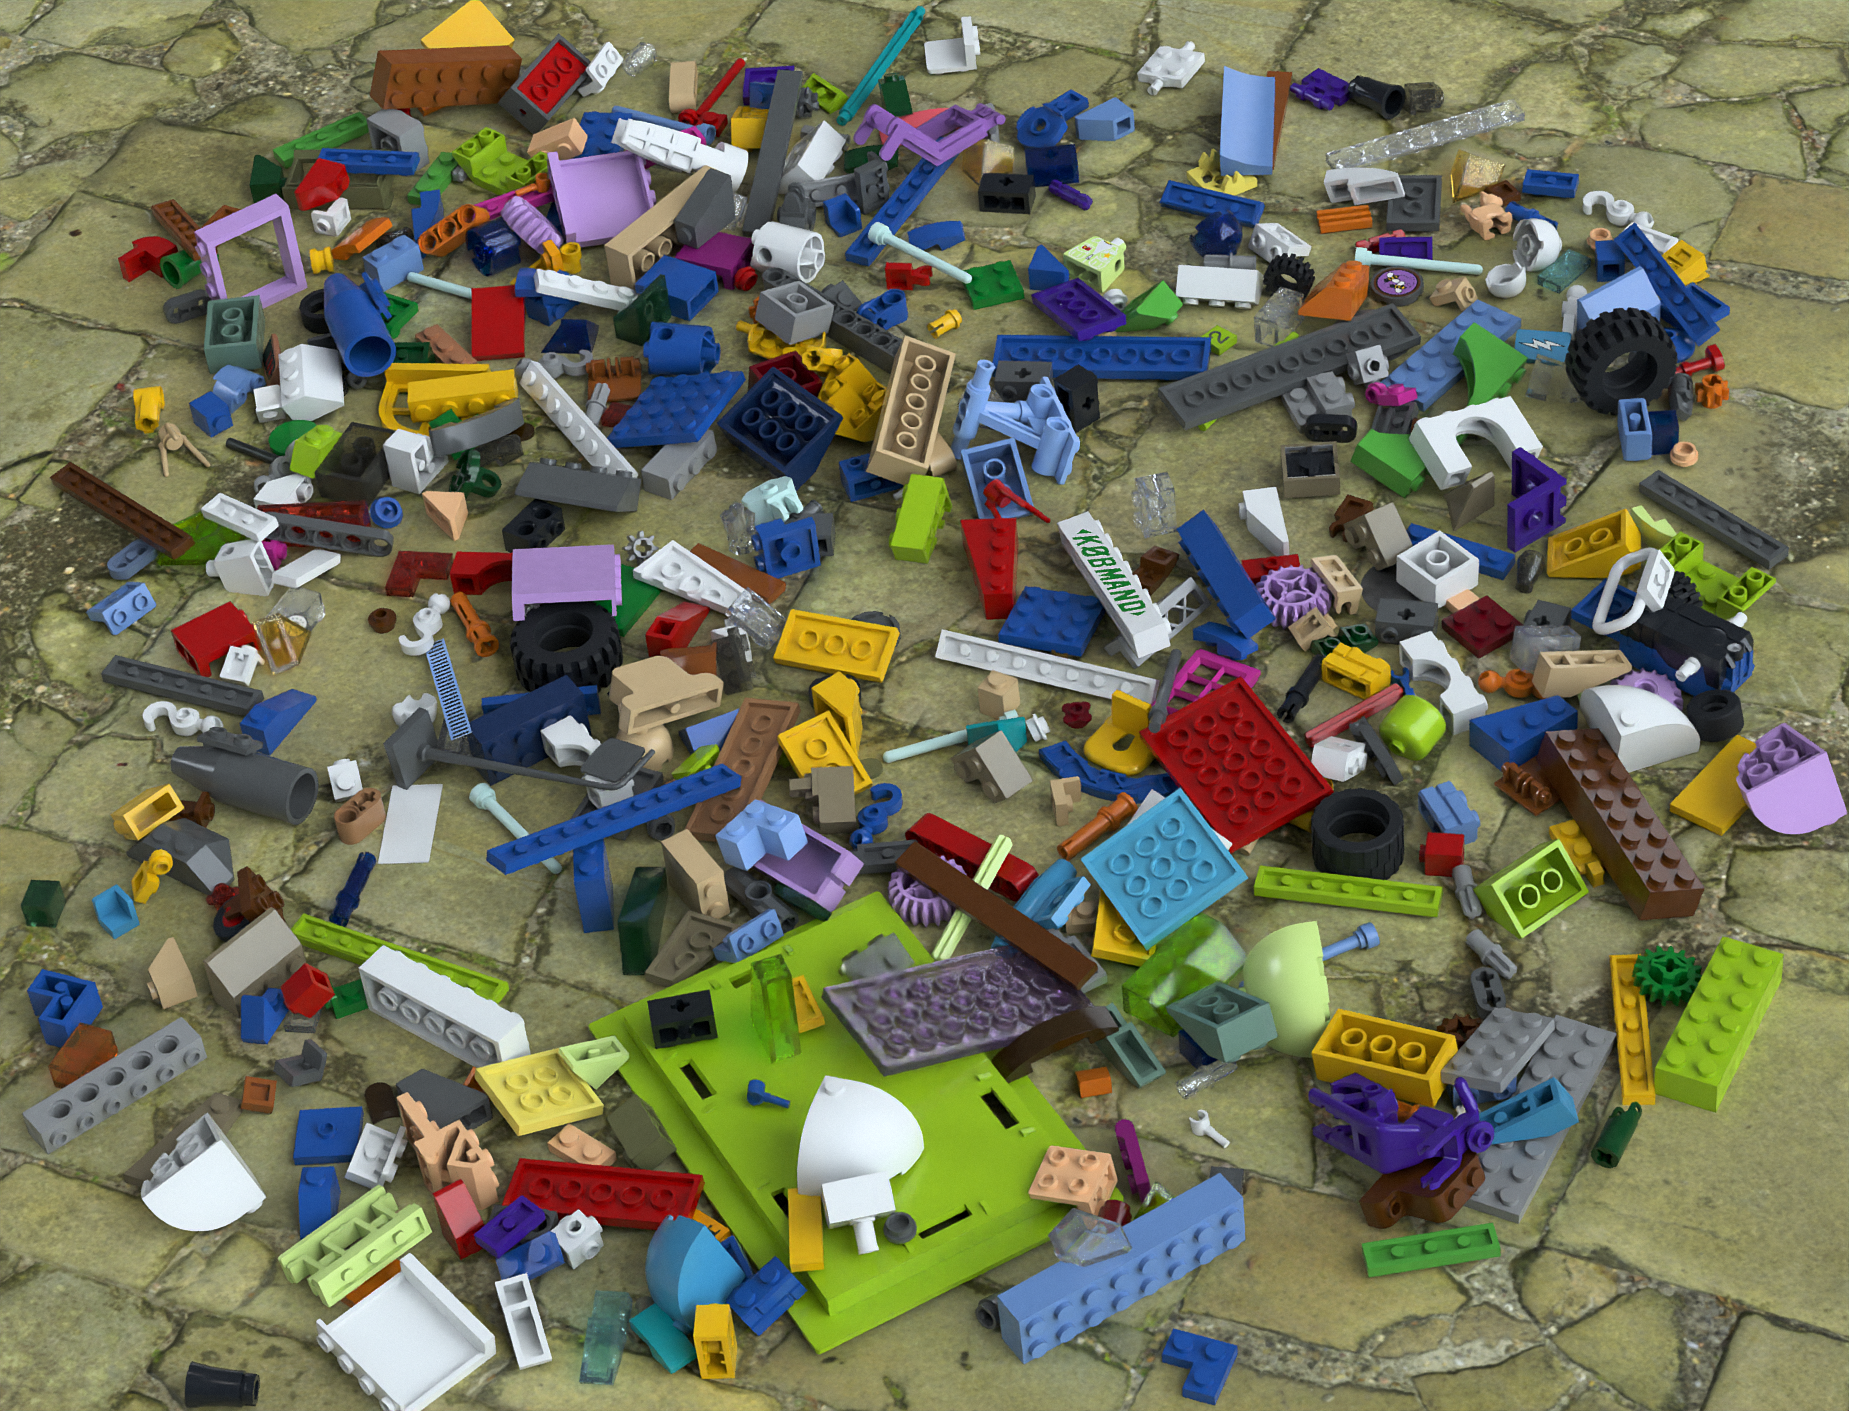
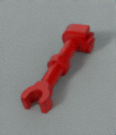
M1716 344L1707 346L1706 350H1704V359L1691 363L1688 361L1680 363L1676 368L1675 374L1685 373L1692 377V373L1711 368L1714 372L1723 370L1725 368L1723 355Z

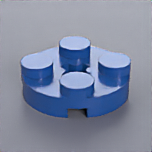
M1049 103L1042 104L1043 107H1030L1017 121V139L1029 151L1041 154L1048 153L1060 141L1068 129L1063 114L1056 106ZM1039 125L1042 127L1045 125V127L1041 131L1037 130V127Z

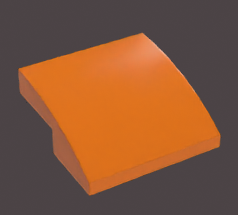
M388 217L374 218L364 223L332 249L333 259L347 260L353 254L361 253L392 227L390 219Z

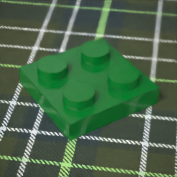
M1011 260L963 270L972 276V281L968 284L963 283V286L974 310L1025 299L1023 287Z

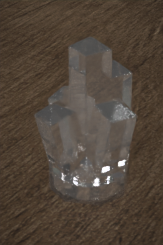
M735 501L729 506V510L726 509L720 517L727 534L729 551L736 555L749 554L754 550L751 535L756 534L754 526L755 513L748 509L744 511V504Z

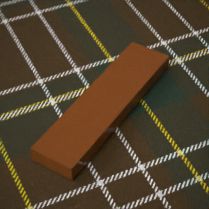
M700 543L690 550L691 553L750 592L753 599L766 605H770L786 590V583Z

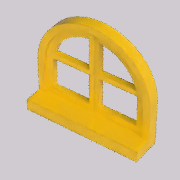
M392 363L384 371L386 385L379 403V416L383 429L389 436H392L397 429H402L430 437L428 430H431L429 425L431 421H424L421 423L419 430H413L402 426L395 420L393 415H410L409 408L395 407L399 392H408V382L491 372L490 365ZM475 415L464 416L461 418V420L469 419Z

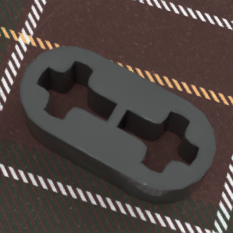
M194 290L168 299L163 305V312L169 322L174 324L182 323L206 315L208 301L211 298L206 290ZM175 308H178L177 313H174Z
M1481 967L1474 970L1471 974V993L1479 1017L1485 1020L1494 1008H1506V997L1499 975L1494 969ZM1482 981H1486L1489 988H1485ZM1492 1000L1494 1007H1490L1487 1001Z

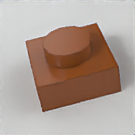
M245 1076L240 1109L272 1114L277 1081Z

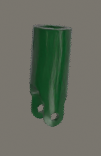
M1632 1102L1627 1111H1624L1621 1107H1616L1611 1116H1609L1591 1151V1157L1598 1165L1605 1168H1613L1618 1165L1642 1115V1108L1638 1102Z

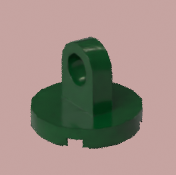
M467 449L461 454L456 463V468L459 471H457V475L453 474V477H451L449 492H462L465 495V500L470 492L487 498L495 496L502 485L499 476L491 470L480 467V453L478 451ZM482 480L489 482L492 487L485 485Z

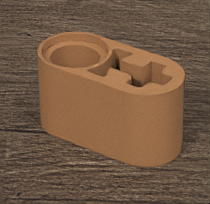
M375 788L360 790L334 813L339 839L347 845L361 842L386 819L381 793Z

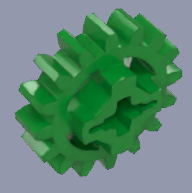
M1656 946L1654 953L1646 949L1644 956L1638 955L1632 972V977H1635L1633 985L1640 987V995L1649 994L1650 1002L1660 999L1662 1006H1666L1667 1001H1672L1675 1006H1679L1681 999L1686 1003L1690 1001L1702 977V967L1694 965L1695 957H1684L1685 950L1675 953L1673 946H1669L1668 951H1663L1660 946Z

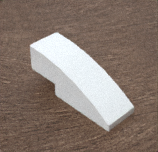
M1360 167L1326 170L1324 185L1331 203L1353 200L1354 205L1405 197L1401 180L1396 172Z
M527 1273L495 1282L497 1295L519 1369L522 1370L552 1361Z

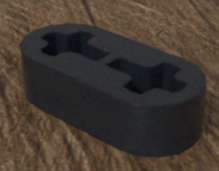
M1313 414L1306 419L1304 433L1308 439L1315 442L1336 441V443H1348L1356 438L1358 423L1355 418L1348 415Z

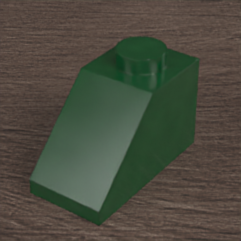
M889 73L884 75V79H878L882 108L895 117L913 114L906 80L903 75L899 76L898 73Z
M255 155L249 184L254 204L274 194H277L284 201L282 187L285 186L287 177L284 178L282 168L261 155Z

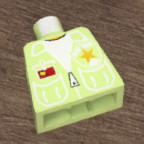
M1093 236L1063 253L1064 266L1069 270V277L1073 279L1079 278L1091 288L1103 293L1124 271L1126 244L1120 238H1115L1113 241L1108 242L1098 236Z

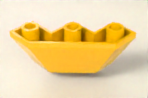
M848 353L835 361L834 367L829 371L817 398L842 415L843 420L835 434L861 442H868L874 440L887 387L877 382L859 359Z

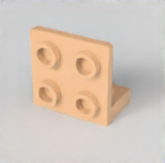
M1049 1146L1028 1192L1030 1198L1077 1205V1212L1081 1215L1084 1227L1095 1229L1099 1210L1104 1206L1105 1201L1110 1199L1118 1181L1111 1154Z

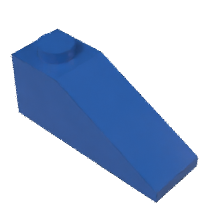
M291 689L260 702L239 723L242 734L250 735L252 739L263 742V748L256 752L270 756L314 705L317 698L314 695Z

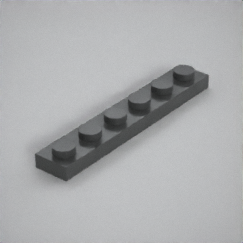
M1657 470L1639 483L1640 493L1767 569H1771L1788 556V546L1660 470Z
M117 655L113 657L101 673L103 682L241 716H246L256 704L264 700L262 690Z

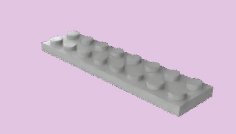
M1556 1015L1554 1018V1031L1535 1052L1516 1087V1092H1513L1511 1098L1555 1077L1573 1097L1578 1114L1616 1043V1033ZM1571 1126L1547 1137L1490 1145L1488 1149L1481 1152L1478 1156L1486 1179L1463 1206L1519 1224Z

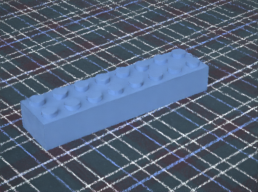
M1218 1173L997 1296L1002 1339L1020 1361L1026 1364L1035 1358L1042 1357L1047 1351L1061 1343L1072 1340L1077 1334L1086 1329L1099 1325L1104 1319L1118 1311L1126 1310L1131 1304L1145 1296L1154 1294L1159 1288L1168 1283L1181 1279L1186 1273L1200 1265L1211 1262L1213 1258L1225 1251L1236 1248L1241 1242L1246 1240L1243 1197L1221 1173Z

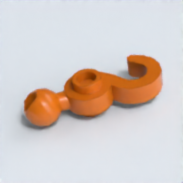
M1513 669L1506 674V677L1500 676L1495 671L1488 670L1481 673L1478 678L1480 689L1486 693H1493L1499 688H1504L1509 695L1515 698H1524L1532 693L1540 700L1546 699L1541 696L1532 683L1533 674L1524 669Z

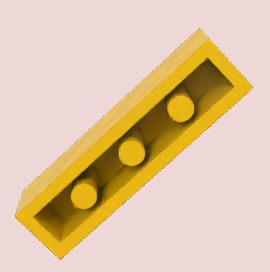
M514 369L408 382L407 403L412 423L432 421L452 409L457 417L472 416L477 413L482 414L495 409L494 405L516 397L518 398Z

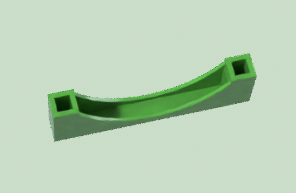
M1475 322L1460 336L1453 355L1459 359L1467 380V406L1487 403L1494 398H1505L1510 392L1512 384L1514 382L1518 384L1527 371L1524 369L1528 357ZM1371 429L1357 444L1350 461L1403 498H1406L1412 491L1417 492L1425 482V477L1427 475L1431 476L1409 440L1411 434L1379 433ZM1468 433L1456 436L1459 445L1465 441Z

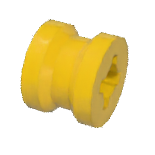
M330 246L324 247L323 250H316L315 248L309 250L313 274H319L323 270L334 272V261Z

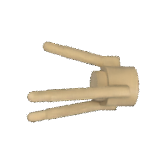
M167 422L160 428L158 436L161 442L158 444V448L161 452L164 477L169 476L167 450H177L181 445H185L206 467H210V463L188 441L185 435L181 434L175 424Z

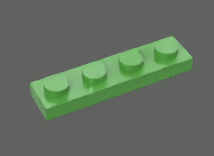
M360 111L273 149L274 158L287 169L292 166L294 150H322V148L332 149L339 147L343 143L359 138L369 132L367 118Z
M1486 1223L1362 1243V1255L1368 1277L1501 1257V1247L1494 1224Z

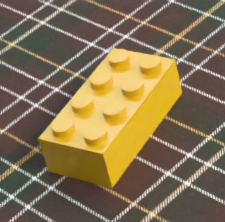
M1338 1008L1312 1050L1311 1055L1317 1080L1333 1083L1353 1073H1358L1388 1090L1392 1088L1396 1099L1434 1108L1448 1085L1441 1082V1070L1458 1052L1455 1035Z

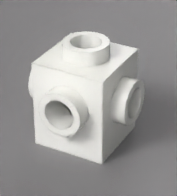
M579 1209L572 1215L562 1218L558 1225L550 1231L556 1233L563 1258L573 1270L586 1259L588 1260L596 1256L600 1248L604 1246L600 1235L603 1231L601 1225L593 1216L590 1215L587 1218Z

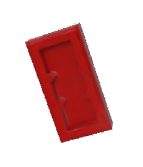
M1298 554L1241 560L1243 568L1254 585L1260 582L1262 575H1268L1269 570L1278 571L1279 566L1289 568L1290 564L1293 567L1300 566Z

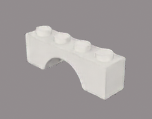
M1432 631L1399 642L1400 664L1403 668L1409 669L1410 678L1413 681L1434 682L1446 689L1440 695V713L1453 735L1469 730V720L1485 716L1488 704L1484 695L1476 691L1471 678L1463 674L1458 661L1455 658H1451L1443 641H1438Z
M571 715L540 731L545 752L559 767L582 766L588 757L601 745L598 739H593L589 735L583 723L578 724ZM590 775L584 777L585 780L610 785L617 784L625 778L624 776L618 782L612 783ZM632 778L624 787L613 791L586 787L589 800L600 809L633 797L632 786H634V781Z

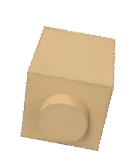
M992 670L978 687L980 713L999 720L1000 716H1004V712L1016 710L1020 705L1018 678Z

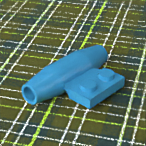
M1058 859L1030 884L1013 908L1046 930L1053 928L1056 930L1068 921L1067 915L1071 910L1084 900V893L1091 884L1084 876L1076 877L1077 871L1070 862ZM998 936L995 937L991 945L993 953L1004 961L1012 960L1020 952Z

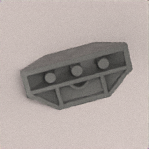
M186 818L160 824L126 852L128 857L143 863L144 860L148 861L154 851L159 849L167 851L172 856L173 866L165 875L212 898L218 897L235 880L229 839Z

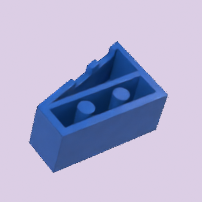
M1556 695L1469 720V746L1500 771L1505 762H1515L1519 767L1538 754L1545 732L1577 730L1578 711L1560 696Z

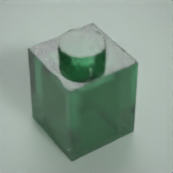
M30 881L21 903L27 926L56 928L66 903L60 881Z

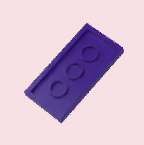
M1079 278L1031 294L1033 304L1078 341L1090 340L1095 335L1115 331L1118 327L1127 324L1126 316L1123 312Z

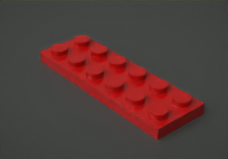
M519 1158L502 1205L509 1206L523 1195L541 1209L557 1211L559 1221L567 1215H572L579 1209L587 1218L590 1215L593 1216L600 1225L657 1230L667 1215H672L674 1221L679 1215L693 1219L705 1182L703 1175Z

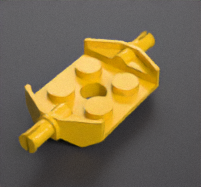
M739 320L736 324L737 331L748 334V352L767 359H772L795 350L802 357L809 347L826 348V332L822 333L821 339L810 338L789 345L759 322L750 324Z

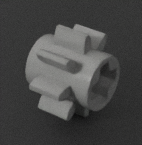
M643 531L637 532V539L632 535H628L626 538L629 543L627 546L622 547V550L627 551L629 555L626 561L637 559L638 566L644 562V558L646 560L650 558L653 551L659 550V547L654 546L652 543L654 536L646 538ZM636 545L645 546V552L636 550Z

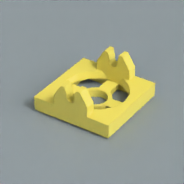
M1214 148L1211 149L1210 157L1205 152L1202 153L1198 161L1199 167L1187 171V179L1194 186L1234 196L1258 187L1257 178L1253 175H1241L1238 171H1235L1233 176L1228 174L1221 176L1219 172L1220 154ZM1210 175L1212 181L1204 183L1203 177ZM1219 179H1224L1222 184L1216 183V181Z

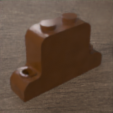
M1470 1149L1466 1150L1462 1154L1460 1167L1439 1188L1430 1190L1429 1184L1427 1187L1422 1188L1420 1179L1428 1174L1444 1157L1424 1159L1419 1164L1390 1174H1383L1359 1200L1368 1226L1386 1229L1396 1224L1403 1216H1412L1435 1223H1443L1452 1219L1486 1179L1477 1153Z

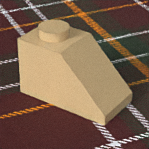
M174 937L168 938L148 968L151 981L146 983L152 1000L158 998L163 1009L198 997L192 975Z

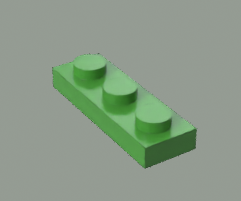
M440 153L408 193L407 197L410 204L421 206L420 192L440 189L441 194L453 180L451 172L459 165L452 153Z

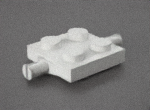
M1187 41L1180 49L1160 46L1138 71L1139 82L1150 83L1151 85L1147 91L1150 95L1154 96L1163 87L1183 88L1205 62L1204 53L1193 51L1195 44L1192 41L1190 43Z

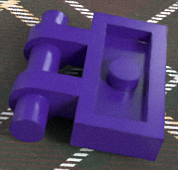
M1319 68L1303 78L1301 85L1293 83L1290 87V91L1296 94L1298 99L1302 101L1308 100L1313 103V106L1328 111L1333 109L1334 104L1341 106L1351 99L1349 97L1348 82Z

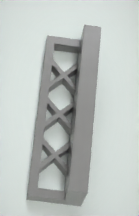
M1192 577L1178 584L1157 602L1162 618L1166 617L1168 619L1169 610L1179 612V624L1169 623L1172 629V633L1168 634L1169 640L1212 604ZM1190 592L1200 603V606L1196 609L1186 607V596ZM1122 633L1104 647L1110 656L1121 651L1134 669L1154 654L1151 653L1137 658L1128 646L1129 644Z

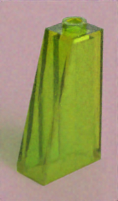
M782 954L751 963V1021L771 1063L801 1054L792 974Z

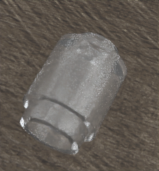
M646 42L637 44L624 56V60L621 63L623 70L632 77H635L637 74L641 75L657 60L654 46Z
M733 193L736 219L724 227L731 231H735L736 227H742L748 204H746L748 197Z

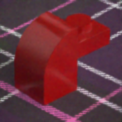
M158 236L143 237L133 241L134 249L118 258L123 279L131 282L149 270L163 278L160 259L177 253V245Z

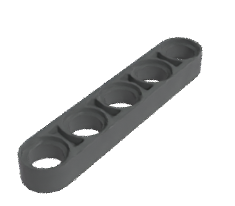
M265 512L276 517L279 527L270 533L266 539L378 557L389 555L393 548L394 537L389 531L384 529L278 512ZM298 526L303 528L305 532L296 533L291 528ZM320 531H328V532H330L333 536H332V537H329V538H325V537H322V536L319 534V532H320ZM349 535L357 536L360 539V541L352 542L349 541L346 537ZM378 539L384 540L388 545L378 546L374 541Z

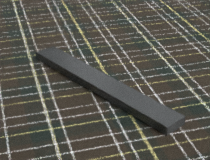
M777 71L742 230L744 237H752L754 230H760L764 224L773 220L804 77L802 71Z

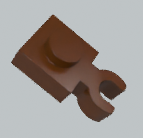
M1347 494L1334 514L1336 521L1329 527L1331 538H1334L1338 532L1343 531V541L1348 542L1345 537L1343 524L1373 511V503Z

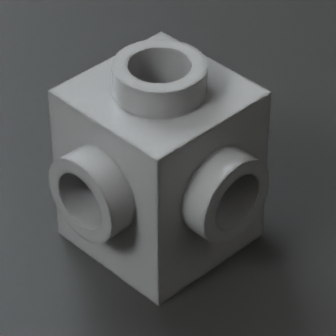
M1381 345L1371 346L1346 354L1349 363L1347 366L1348 375L1354 381V385L1364 383L1365 388H1368L1374 382L1380 383V378L1389 376L1387 371L1389 370V362L1387 357L1383 355Z

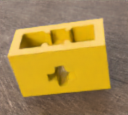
M730 1304L696 1305L693 1339L701 1379L735 1378L737 1341Z

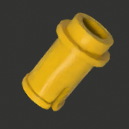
M948 309L945 311V315L928 323V331L939 327L938 330L931 333V336L937 339L952 328H959L962 323V317L956 309Z

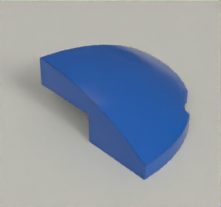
M535 268L519 269L515 283L516 297H542L543 305L569 304V299L536 292L533 277L536 272Z

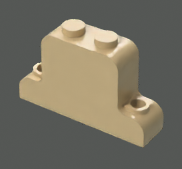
M654 656L613 669L609 699L618 706V712L620 713L618 727L625 734L630 735L720 707L724 682L711 673L690 675L671 659L664 656Z

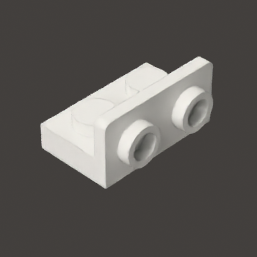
M1278 223L1255 224L1248 244L1249 249L1269 263L1275 256H1282L1283 253H1287L1288 257H1290L1291 253L1296 254V257L1309 256L1312 247Z

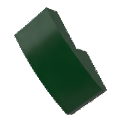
M871 145L845 151L844 171L847 174L854 173L855 168L868 163V152L873 151L879 156V151L883 145ZM897 148L892 158L886 161L888 171L898 167L899 148Z
M1355 624L1340 627L1338 637L1312 640L1310 650L1314 655L1320 654L1324 656L1320 661L1322 665L1323 659L1330 652L1332 653L1333 649L1340 642L1351 648L1357 647L1363 653H1366L1378 645V639L1366 624Z

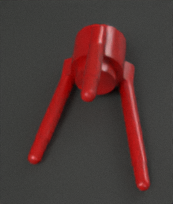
M999 479L992 480L983 491V495L987 498L984 505L992 512L994 518H1002L996 509L997 506L1004 508L1013 501L1044 522L1050 523L1051 521L1042 512L1013 493Z

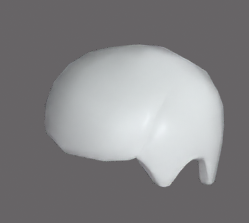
M1515 262L1513 265L1503 264L1495 266L1488 272L1485 279L1488 290L1496 297L1503 299L1515 297L1523 291L1526 285L1525 268L1521 267L1518 262Z
M423 693L421 699L414 700L411 695H408L402 703H396L392 707V716L396 724L400 727L419 707L428 710L433 723L437 714L436 697Z

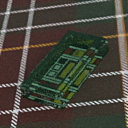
M778 882L773 890L775 894L794 907L822 922L827 921L832 914L814 900L781 882Z

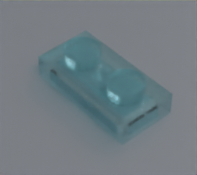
M1568 249L1538 275L1537 284L1560 294L1591 267V258Z

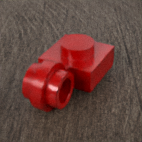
M685 109L678 116V121L694 126L706 123L715 126V137H720L728 124L727 115L715 112H703L701 117H698V114L693 109Z

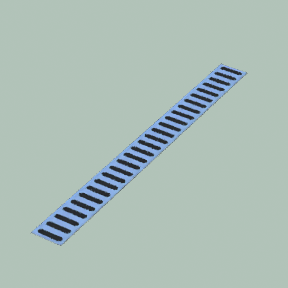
M443 638L434 642L433 647L426 652L452 741L472 733Z

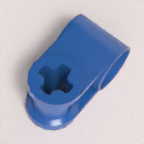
M900 289L887 290L882 295L864 302L856 313L881 328L888 330L897 324L903 323L908 318L905 293Z

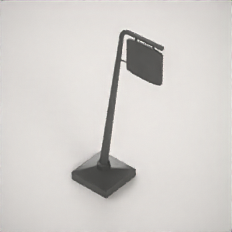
M420 707L383 743L397 786L405 790L435 761L613 791L624 787L655 754V750L651 749L642 757L645 753L644 747L611 737L603 742L581 767V773H584V776L580 779L442 751L429 712ZM586 775L616 783L625 776L622 781L613 785L583 779Z

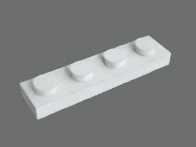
M536 269L533 276L537 293L633 314L636 313L638 308L635 290L625 286L618 287L602 281H591L575 275L560 274L553 270Z

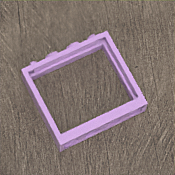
M277 194L194 231L197 241L195 249L202 261L199 266L202 274L206 277L207 284H205V290L211 300L228 299L215 246L271 220L273 221L285 276L242 297L260 295L264 309L308 288L289 205Z

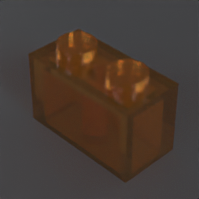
M80 1022L48 1066L55 1087L62 1089L116 1057L118 1048L112 1031Z

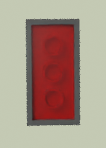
M558 33L510 87L498 104L532 134L538 133L588 76L586 68L591 61Z

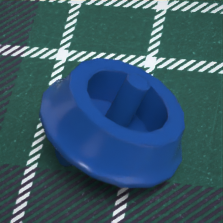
M380 497L371 504L369 510L371 519L379 527L385 529L394 528L402 521V508L394 498Z

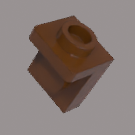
M202 791L197 802L180 800L184 809L170 818L169 822L186 818L206 828L209 821H212L215 815V805L211 802L209 792Z

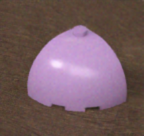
M1786 723L1780 724L1755 742L1757 748L1750 755L1749 753H1744L1737 766L1739 775L1736 777L1742 797L1755 817L1774 831L1784 834L1808 833L1823 826L1831 825L1838 818L1848 814L1827 752Z

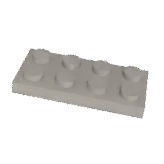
M1494 1008L1441 1070V1082L1454 1085L1456 1078L1463 1077L1467 1081L1469 1088L1501 1094L1554 1031V1018L1541 1016L1538 1013L1512 1011L1509 1008Z

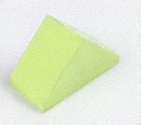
M615 1035L560 1047L558 1051L571 1070L596 1090L629 1059V1053Z

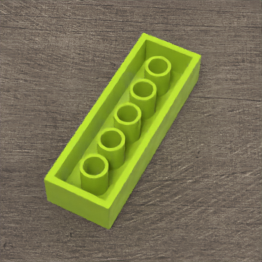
M1722 936L1655 1067V1094L1708 1111L1717 1112L1782 981L1784 954Z

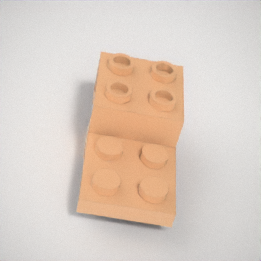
M408 1092L396 1097L403 1126L406 1127L405 1134L407 1140L416 1151L424 1185L431 1195L462 1179L477 1210H483L499 1202L496 1188L499 1187V1182L491 1170V1167L494 1166L493 1158L486 1148L482 1150L479 1147V1140L472 1129L467 1130L460 1120L439 1129L434 1120L429 1122L427 1119L428 1115L423 1104L420 1101L415 1102Z

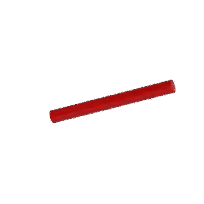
M738 58L696 110L698 117H701L703 112H708L745 66L744 59Z

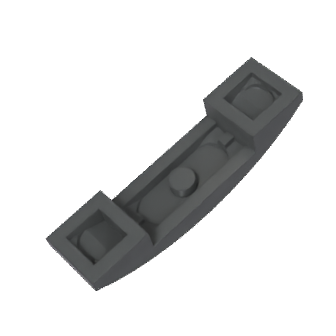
M516 397L494 405L495 409L461 422H450L428 430L434 456L439 457L467 450L498 439L521 427L524 424L519 398Z

